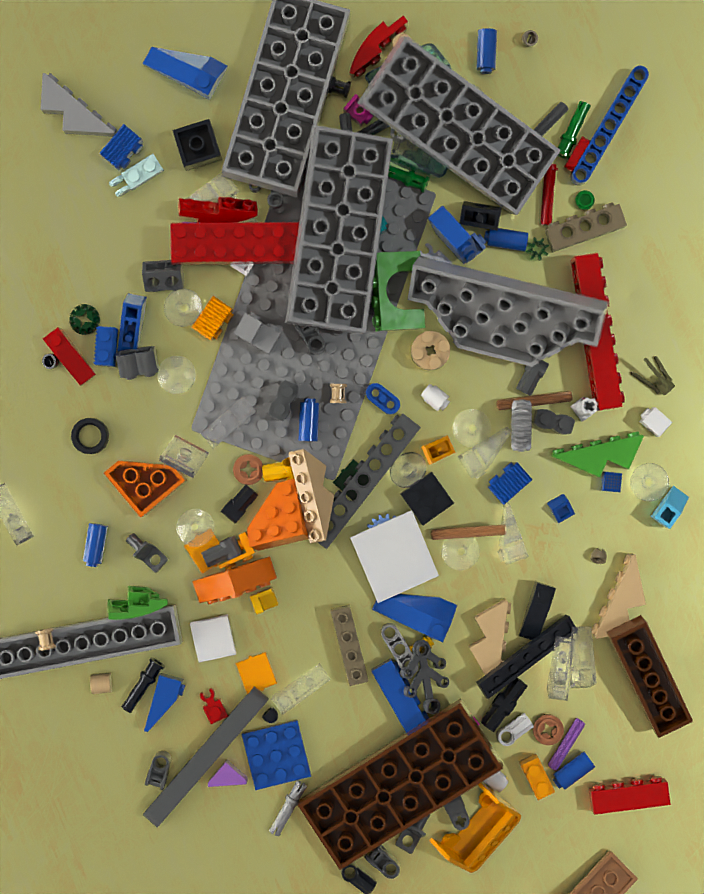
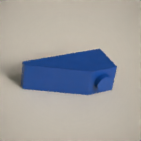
M128 293L123 301L117 352L138 348L147 297Z
M164 673L159 675L144 729L145 732H148L178 699L179 695L183 696L185 685L182 683L184 679Z

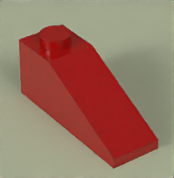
M57 327L43 338L54 355L80 386L96 375L63 329Z

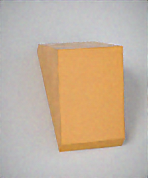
M448 435L421 447L428 465L456 453Z

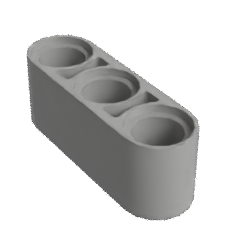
M387 623L382 627L381 635L402 669L404 664L412 659L413 653L397 626L393 623ZM387 628L395 630L393 637H387L384 634ZM398 644L405 646V651L401 654L394 651L395 646ZM417 664V666H416L415 669H414V674H415V673L417 672V670H418V667H419L418 664Z

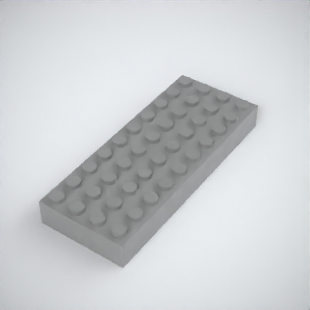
M272 0L222 168L223 177L293 197L298 196L309 159L312 132L314 127L319 125L350 19V9L318 0Z
M407 36L400 37L357 102V104L493 202L514 215H518L561 151Z
M317 125L314 127L285 323L355 334L366 333L393 139Z

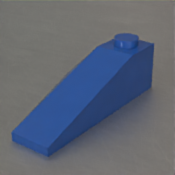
M151 47L143 62V65L211 100L228 68L227 65L209 56Z
M397 594L380 603L376 600L372 610L443 642L450 628L457 605L440 597Z

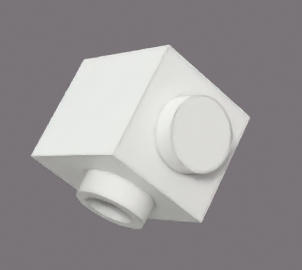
M656 407L647 408L641 414L642 419L639 421L656 437H660L672 424V421Z

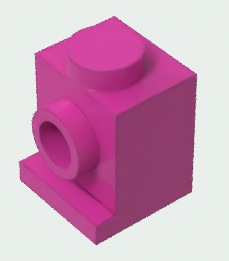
M355 94L343 108V112L350 113L351 119L361 127L364 123L367 125L374 116L357 104L360 98ZM359 107L364 110L361 114L356 112V109Z

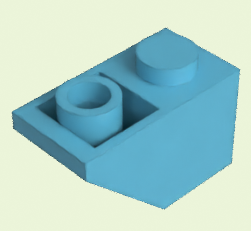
M672 486L651 517L665 528L670 529L681 515L689 497L675 486Z

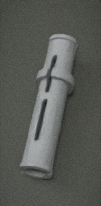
M299 780L296 781L290 794H287L285 797L286 801L269 829V832L272 834L275 832V836L281 835L285 824L294 808L298 806L299 799L307 788V785L305 783L301 785Z

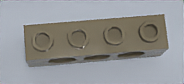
M613 202L606 204L599 211L595 209L584 212L585 216L579 218L577 215L566 218L567 222L562 224L559 221L549 224L545 234L551 252L553 253L626 227L627 224L620 203L616 205ZM599 216H605L608 223L606 225L600 224ZM587 222L590 226L589 231H583L580 223ZM562 229H570L571 237H564Z
M350 605L331 609L349 686L368 682Z

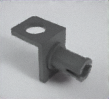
M135 533L127 538L126 542L136 551L133 556L142 560L155 573L168 561V558L155 545L146 541L143 542ZM152 556H160L161 560L158 565H152Z
M430 815L402 831L395 845L412 854L420 838L426 835L422 829ZM404 836L412 837L413 844L410 847L403 845L402 840Z

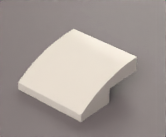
M228 614L190 622L199 663L236 655Z

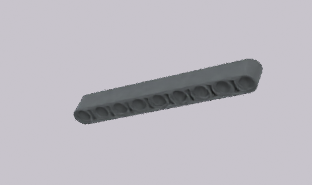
M254 686L250 693L243 698L148 807L143 816L158 827L266 704L269 698Z

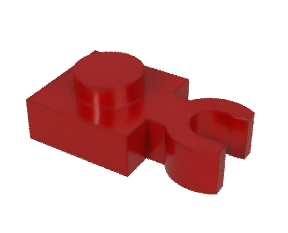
M211 687L209 689L211 696L205 697L204 693L201 692L200 698L207 703V705L203 706V709L210 724H213L229 715L221 698L215 700V691Z

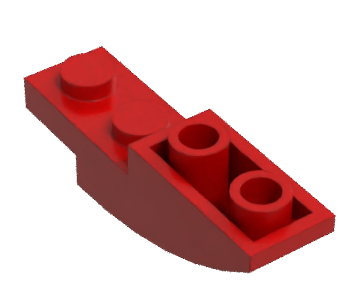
M404 16L389 27L383 21L368 35L352 62L350 77L352 79L355 76L359 78L366 72V68L369 65L374 66L381 60L382 50L380 47H387L392 42L391 39L394 36L406 32L408 21Z
M219 197L218 202L215 203L179 198L178 202L179 216L196 218L197 223H238L258 215L257 201L249 199Z

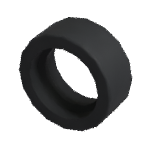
M85 418L74 425L71 431V440L78 451L84 454H95L106 447L109 441V432L102 421L94 418ZM86 425H94L101 432V440L94 447H86L80 442L79 432Z

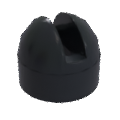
M53 353L46 354L42 359V363L45 368L54 369L59 365V359Z
M271 706L262 715V718L268 723L276 722L278 719L277 710Z

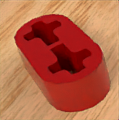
M583 136L581 137L564 168L571 172L574 170L590 140Z

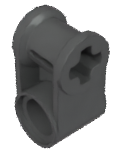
M295 326L312 354L320 355L325 351L326 345L317 327ZM320 341L322 343L321 349L313 350L311 347L312 343Z
M159 751L155 755L146 777V786L153 785L159 787L160 790H164L171 764V755L168 752ZM157 758H164L166 765H160Z
M461 795L444 805L453 826L458 830L466 829L470 822ZM458 816H461V818H465L463 819V824H460V822H456L458 820Z
M383 845L376 847L364 856L385 877L393 879L398 876L400 864ZM393 864L397 869L394 872H389L386 866Z

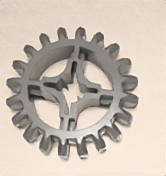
M525 399L514 400L511 418V447L514 451L518 452L529 451L531 449L532 403L530 400Z

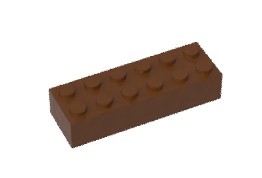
M640 615L607 631L606 633L657 737L660 738L693 722L646 620Z

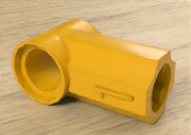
M289 457L280 463L262 466L263 478L266 482L294 479Z

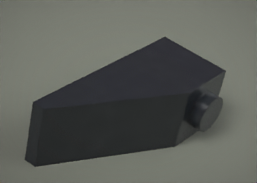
M535 581L520 629V637L533 640L541 633L556 590L555 587Z

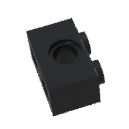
M464 201L459 224L498 230L502 207Z

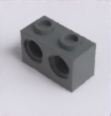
M171 260L143 262L142 277L145 292L183 289L184 275L182 265H171Z

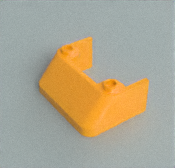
M482 783L478 784L483 790L479 796V804L482 807L470 819L468 827L461 830L458 834H446L441 842L433 838L429 840L449 862L470 873L477 871L521 819V815L511 805Z

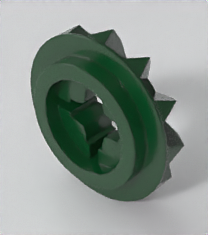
M81 304L75 307L69 314V323L72 329L79 334H91L99 326V313L91 305ZM86 311H87V318H88L89 320H91L92 323H91V322H85L84 325L82 326V324H81L82 321L79 320V318H77V316H79V317L82 316V317H83L84 314H86Z

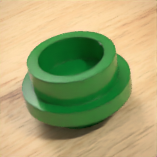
M586 190L579 192L575 198L577 207L582 210L590 209L595 202L594 195Z

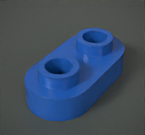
M373 383L367 387L366 396L368 400L383 412L394 414L399 410V399L382 385ZM374 389H377L379 391V395L377 397H374L372 395V391ZM389 401L394 403V407L391 409L387 407V402Z

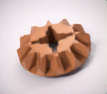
M243 455L234 463V476L242 484H255L263 476V463L254 455ZM248 461L252 468H257V470L251 472L250 478H248L247 472L240 471V469L247 467Z
M550 714L541 715L535 721L533 727L534 737L543 745H554L563 736V724L556 716ZM544 723H546L549 727L553 726V729L551 730L552 737H550V735H548L547 732L541 733L543 732V730H545Z

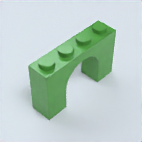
M420 251L377 253L372 284L373 296L371 298V305L374 308L375 315L372 322L376 332L425 328L424 309H399L389 301L386 292L387 283L392 275L395 273L412 272L413 264L421 256Z

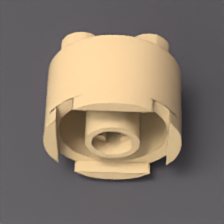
M435 331L421 333L416 337L411 347L413 361L419 368L427 371L442 367L450 355L448 340L442 334ZM432 346L434 347L433 351L436 353L429 356L427 355L428 351L425 349Z

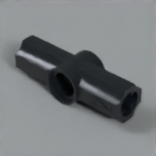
M519 678L509 683L495 697L491 708L480 722L486 728L495 732L503 719L514 710L517 700L528 685Z

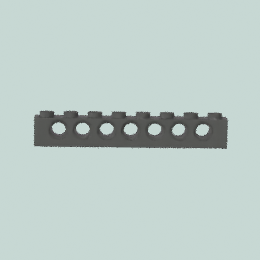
M402 413L401 416L397 414L391 421L392 428L389 431L384 430L379 437L381 442L378 446L373 445L367 452L369 455L368 459L365 462L361 460L355 468L358 472L354 477L350 475L343 483L346 486L342 492L338 490L334 495L330 521L333 522L334 527L327 532L326 541L318 542L327 549L421 428L405 414ZM395 429H401L404 432V437L401 440H396L393 437ZM384 444L391 445V454L384 455L381 452V447ZM377 459L380 461L381 466L378 470H372L369 467L371 460ZM362 474L367 475L369 478L368 484L364 486L360 485L357 481L358 477ZM348 490L356 491L357 498L350 501L346 498ZM337 505L345 507V513L341 516L336 515L334 512V508Z

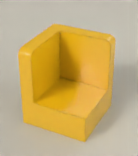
M272 587L250 596L256 615L278 606V601Z

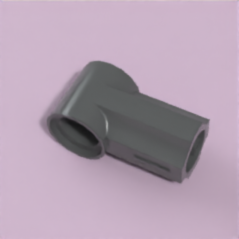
M541 360L533 367L526 365L525 372L516 389L531 396L539 379L545 374L549 363Z
M234 535L201 553L209 568L226 559H233L243 552Z

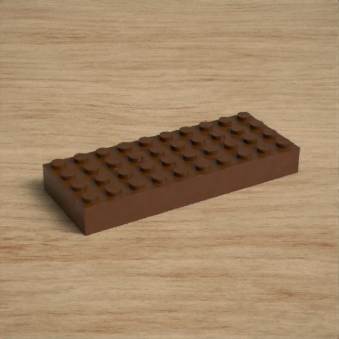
M460 698L409 732L301 798L298 807L339 870L499 772L503 769V762Z

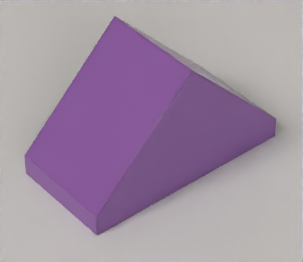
M227 759L209 779L208 787L245 785L248 782V777Z

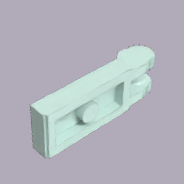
M151 154L121 173L120 176L111 180L109 185L113 187L124 180L126 181L127 185L115 193L117 197H120L128 191L138 188L164 170L155 155Z

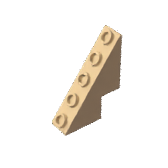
M305 449L289 452L309 542L326 541L334 494L323 487L327 466Z
M633 553L626 555L623 562L625 564L624 569L618 572L615 579L617 584L614 589L611 588L607 596L609 601L606 606L602 607L599 613L601 618L598 624L595 623L591 630V634H593L595 639L608 637L607 631L630 621L627 609L646 605L636 555Z
M506 599L474 616L485 637L469 645V648L485 675L504 661L501 660V654L506 650V641L503 639L504 633H508L509 622H506V616L511 612V603Z

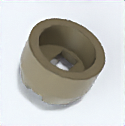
M533 30L526 31L522 35V43L528 47L535 45L538 41L537 33ZM530 34L531 36H530L529 41H528V43H527L526 40H527V38H528V35Z
M594 549L591 554V561L596 564L606 563L607 554L605 550Z

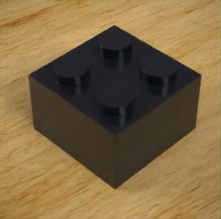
M210 119L172 130L186 171L223 160Z
M433 472L428 473L400 493L422 525H425L454 504Z

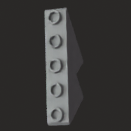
M43 73L41 111L44 114L63 115V131L66 134L112 137L116 134L117 129L109 122L107 124L101 121L103 117L95 110L90 112L86 108L88 105L81 98L76 100L72 96L73 92L67 86L61 87L57 84L59 80L54 75Z

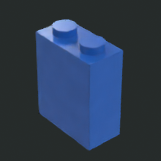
M441 206L428 217V220L435 234L465 264L467 261L474 259L478 253L472 236L444 206Z

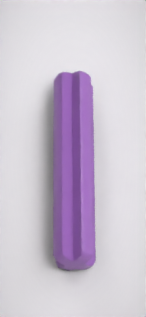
M575 719L548 763L551 769L557 771L585 726L582 720Z

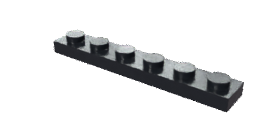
M563 616L478 680L476 683L485 698H491L577 633L578 630L570 616Z

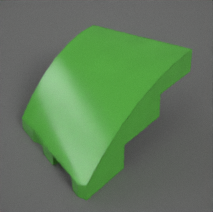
M128 586L127 600L108 599V619L121 620L144 616L165 607L168 599H160L159 594L148 587Z

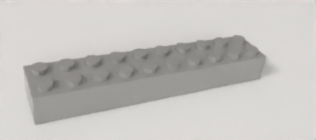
M176 604L165 606L150 614L130 619L109 620L107 617L55 627L51 633L56 647L39 651L40 642L35 631L0 638V679L180 645L183 640Z

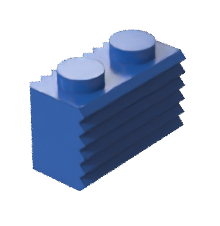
M123 124L99 154L117 170L125 169L131 161L130 157L134 153L138 154L142 149L143 140Z
M97 326V334L95 335L97 342L95 343L96 350L94 351L95 361L93 363L97 366L115 367L118 329L115 327Z
M510 462L503 468L505 472L500 477L495 475L489 481L490 485L487 488L502 505L506 504L533 480L518 462L515 464Z

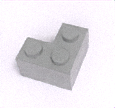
M252 312L250 315L245 313L234 334L270 355L281 335L278 332L279 328L270 323L268 326L264 325L261 322V317Z

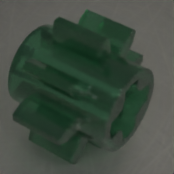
M534 237L532 244L527 242V246L530 248L525 254L530 253V260L537 257L541 261V255H548L545 249L549 245H544V238L537 241ZM535 245H537V247H541L539 254L537 253V251H533Z

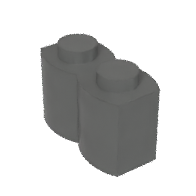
M155 346L121 350L116 353L120 378L131 380L136 378L137 375L151 377L159 370Z
M286 380L283 381L278 388L277 398L270 406L269 415L284 421L290 413L291 403L297 398L299 386Z
M547 409L536 410L532 424L540 429H551L555 433L563 435L571 434L575 423L572 417L563 414L556 415Z

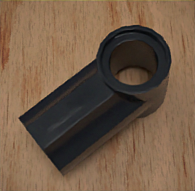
M245 485L234 499H231L224 506L221 513L236 524L244 515L248 506L257 498L258 494L248 485Z
M355 862L341 869L342 878L353 884L364 894H370L374 890L377 881L359 868ZM352 867L354 868L352 874L349 875L344 872L345 869Z

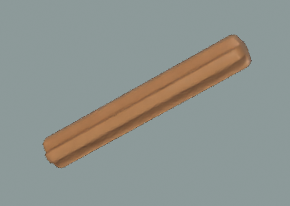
M566 391L497 400V409H512L513 401L519 399L530 400L532 406L572 401V392Z
M506 525L435 529L431 531V537L433 540L506 535L507 528Z

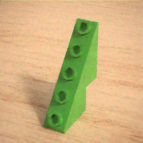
M638 431L628 433V437L623 439L620 436L610 437L609 442L605 443L597 440L590 442L591 446L583 447V444L571 446L572 450L564 451V448L553 450L551 457L591 475L600 477L607 461L629 469L644 436L639 435Z

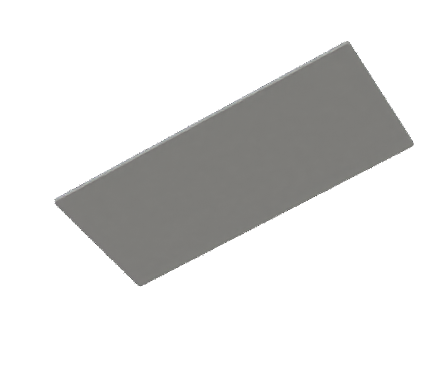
M308 162L298 196L293 197L279 193L282 195L283 205L279 209L269 208L265 222H300ZM387 178L382 216L388 224L386 225L387 231L379 236L377 253L417 250L436 197L434 192L425 190L422 193L417 188L406 187L401 181ZM274 200L272 204L277 205L279 200ZM254 264L249 274L244 278L232 312L234 316L228 323L193 421L192 430L279 462L289 457V452L305 449L327 466L324 478L334 480L388 331L376 332L372 322L375 315H368L366 333L364 334L318 328L324 339L326 349L322 354L314 355L299 335L295 327L297 324L285 323L294 264ZM395 273L387 283V297L395 307H397L408 273ZM252 312L261 317V322L264 325L268 326L270 323L279 328L278 332L281 335L270 355L234 334L245 313L250 315ZM314 341L311 347L313 350H319L322 347V343ZM286 380L298 385L299 392L295 401L291 403L288 417L281 421L270 416L269 409L272 402L277 398L279 386ZM330 384H347L345 388V400H347V403H330L332 399ZM304 399H316L315 403H319L318 442L298 441L300 402H304Z

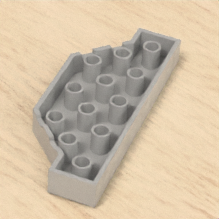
M421 256L413 264L408 300L426 304L430 311L433 310L438 317V322L451 335L454 340L453 343L457 348L531 367L576 342L597 346L601 338L608 307L607 301Z

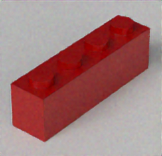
M654 776L646 781H643V779H633L631 783L615 781L612 782V785L608 786L602 783L594 784L592 788H588L591 811L594 815L671 805L668 782L661 776Z

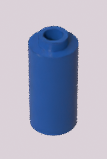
M483 28L478 30L476 69L480 70L481 74H491L492 71L496 70L497 30Z
M498 228V230L489 229L485 231L484 240L487 242V246L525 252L528 233Z
M304 399V402H300L298 441L318 442L319 403H315L316 399Z
M89 523L83 561L86 562V566L97 567L98 564H102L108 526Z
M582 752L553 774L555 776L553 781L559 789L563 787L566 790L594 769L595 765L586 753Z

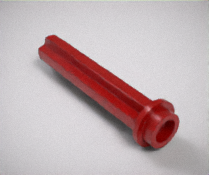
M551 164L544 175L541 211L542 225L552 223L556 171H558L556 164Z

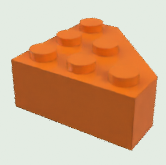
M117 461L104 472L105 476L140 518L144 517L187 481L175 465Z
M295 479L277 483L248 526L247 532L251 548L260 551L309 539Z
M269 556L192 582L199 603L207 601L209 605L242 596L245 592L255 591L258 585L260 588L271 585L270 581L277 579Z

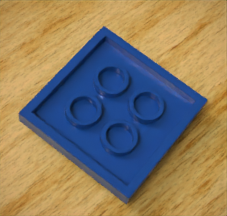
M298 720L242 733L255 790L311 777Z

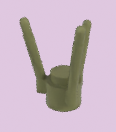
M657 356L654 359L663 373L662 376L647 358H644L645 363L658 377L655 381L657 386L633 371L631 375L652 388L657 394L661 392L663 395H666L675 387L672 382L673 379L668 375Z

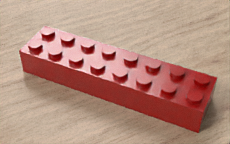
M300 222L170 223L171 265L294 264Z
M598 253L575 256L570 260L575 294L607 301L609 307L608 295L605 296L604 293L606 279L601 274V269H603L602 257H599ZM606 311L598 345L592 346L583 343L592 399H595L598 403L597 411L623 407L622 403H625L624 393L620 391L619 386L622 383L621 374L617 372L616 365L619 364L618 355L614 353L613 345H616L615 336L611 334L610 326L613 325L611 314L608 315V311Z

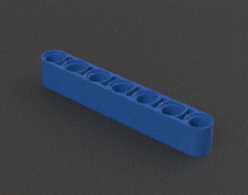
M636 66L631 71L585 152L572 171L571 181L575 185H583L590 178L649 76V72L644 66ZM634 73H641L643 80H637L634 77ZM624 90H632L633 96H626ZM619 105L623 107L624 112L620 114L615 111V106ZM605 122H611L614 125V129L608 130L605 127ZM595 139H602L604 141V146H597L595 143ZM592 155L595 159L594 163H588L585 156ZM576 172H583L585 179L579 180L576 177Z

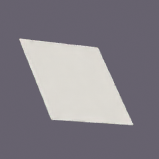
M412 510L350 537L378 603L439 576Z

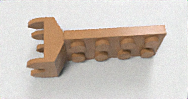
M609 850L569 894H625L638 878Z

